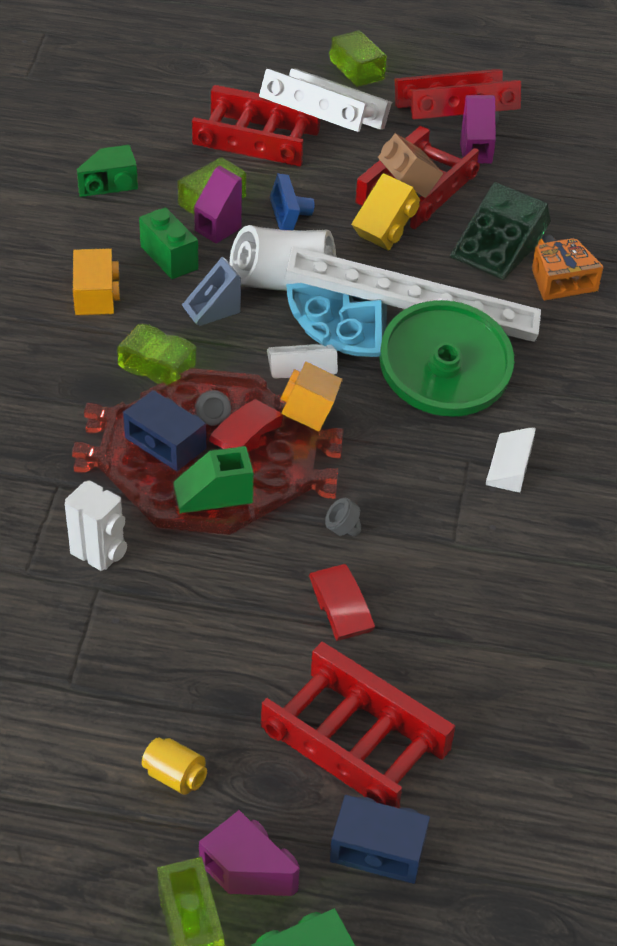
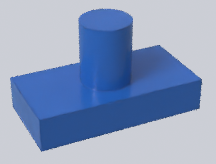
M277 173L269 198L279 229L294 230L299 215L312 216L315 205L314 199L296 196L289 175Z

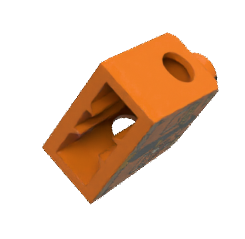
M546 235L539 240L538 245L535 247L532 271L541 296L545 301L598 291L603 265L579 240L571 238L556 241L554 236Z

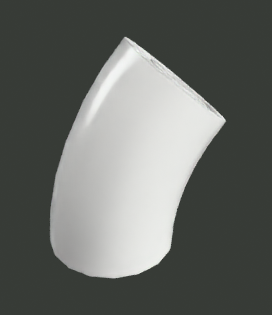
M248 225L239 231L234 240L230 254V265L241 277V286L287 291L286 284L300 283L284 279L292 246L336 257V249L333 236L329 230H280Z

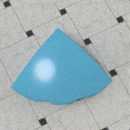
M304 283L286 284L288 302L293 316L311 338L323 346L332 345L337 351L344 354L365 357H378L380 355L382 337L386 330L387 304H383L382 300L371 301Z

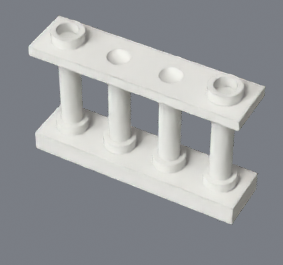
M266 69L259 97L357 132H360L362 123L380 130L384 129L392 104L391 101L299 69H291L289 76Z

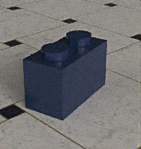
M154 390L123 412L125 438L176 471H179L206 449V423L197 415H192L178 406L173 400L165 398Z
M345 795L332 836L330 862L415 884L427 837L430 816L419 814L411 808H395L380 804L368 797L356 798Z

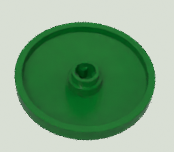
M426 301L406 308L388 324L380 347V367L390 388L411 406L440 416H465L488 408L505 392L514 368L513 348L503 328L483 311L455 301Z

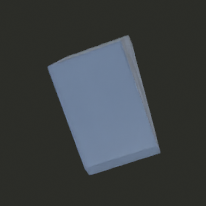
M221 257L182 306L199 326L238 314L241 308V277L230 263Z

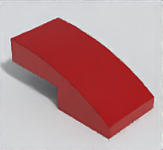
M255 399L240 407L226 418L210 435L209 441L222 449L246 446L249 452L258 447L262 434L281 426L283 414Z
M346 564L309 574L320 609H325L336 641L373 631L375 625L368 606Z

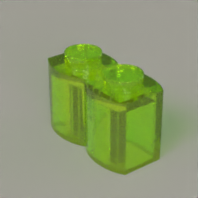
M138 324L117 347L118 365L121 368L138 376H147L152 381L165 387L176 388L196 364V346L179 336L166 335L158 328L147 324Z

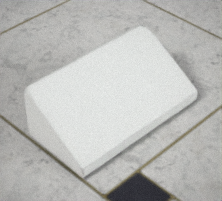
M312 344L269 347L267 349L271 375L275 379L290 378L294 369L301 371L305 361L333 375L338 372L337 350L332 345Z
M526 428L499 434L486 485L521 492L536 428Z

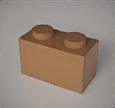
M396 133L384 144L378 156L379 160L397 180L412 186L416 193L425 198L443 175V172L419 147Z

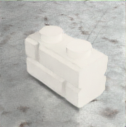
M90 480L84 481L65 499L70 554L83 561L88 560V564L102 571L106 570L113 562L119 561L126 552L127 542L124 541L123 537L125 517L122 516L121 497L108 490L103 492V487Z

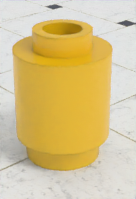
M160 737L155 738L146 748L142 758V766L148 770L149 776L183 795L188 794L192 790L196 791L199 789L207 776L205 757L171 738L165 740Z

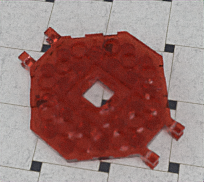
M190 368L180 373V379L168 385L162 382L140 393L141 399L154 390L165 398L173 400L178 406L192 415H197L195 412L197 398L208 390L222 392L228 397L231 403L230 415L255 399L281 413L286 404L285 401L280 399L282 395H275L267 388V382L259 375ZM140 399L128 405L121 402L111 408L87 403L84 410V417L88 418L85 429L89 433H98L105 428L101 445L97 447L82 442H75L72 450V457H76L74 472H88L94 467H98L155 527L230 535L310 489H314L318 495L324 498L336 499L338 469L326 468L318 470L314 469L317 449H321L328 457L341 459L344 429H320L318 432L283 415L281 426L262 434L258 447L248 452L254 472L253 503L187 513H179L173 482L199 459H192L179 471H176L125 438L123 412ZM206 424V440H209L210 435L219 425L211 426Z

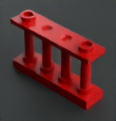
M500 69L395 78V106L397 108L411 107L412 119L463 115L466 95H494L495 112L521 109V81H503V71Z
M214 85L211 89V116L209 120L195 117L192 119L193 145L301 166L303 161V139L301 138L304 133L317 136L320 131V118L259 97V93ZM223 117L238 120L236 125L220 123ZM250 122L265 125L262 131L247 128ZM276 128L292 131L290 136L274 133Z
M419 126L405 138L419 147L429 158L452 167L448 172L441 170L443 175L426 198L423 196L419 197V208L416 214L411 217L410 228L416 229L424 221H428L441 205L470 179L476 177L480 167L478 163V149L474 148L462 159L432 147L429 142L430 129ZM380 160L357 179L356 204L363 206L383 173L395 178Z
M322 641L312 651L311 676L313 677L285 707H280L268 698L262 702L261 727L264 728L271 738L283 741L364 797L371 798L380 804L400 808L402 787L398 783L425 752H430L441 760L448 754L452 748L455 725ZM324 688H331L344 696L345 699L316 730L297 718ZM357 709H364L378 718V720L349 752L330 740ZM391 730H396L412 740V742L388 770L381 774L363 761Z

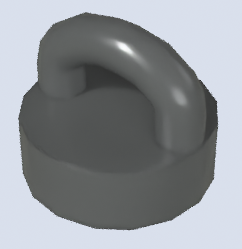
M208 390L197 398L195 412L206 424L211 426L219 425L229 417L231 403L222 392Z
M346 497L335 501L326 514V527L339 536L345 534L358 536L362 529L359 519V505Z

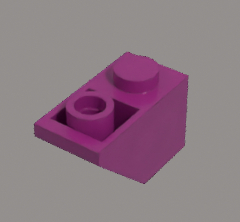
M466 95L460 138L462 156L464 158L471 150L476 148L479 150L478 163H492L496 141L495 96Z
M222 166L215 168L194 206L196 232L217 244L242 228L241 177Z
M240 810L199 841V864L228 894L293 896L298 891L300 868L295 857L287 849L282 848L280 850L269 839L264 827L256 820L250 821Z

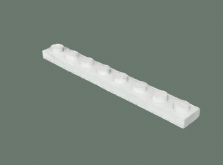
M294 246L291 248L284 279L371 301L382 300L383 304L402 309L434 300L460 302L475 307L492 317L509 336L535 342L539 335L541 309Z

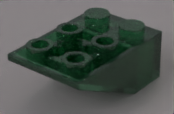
M494 182L451 252L450 258L505 280L537 246L549 226L551 219L548 203Z

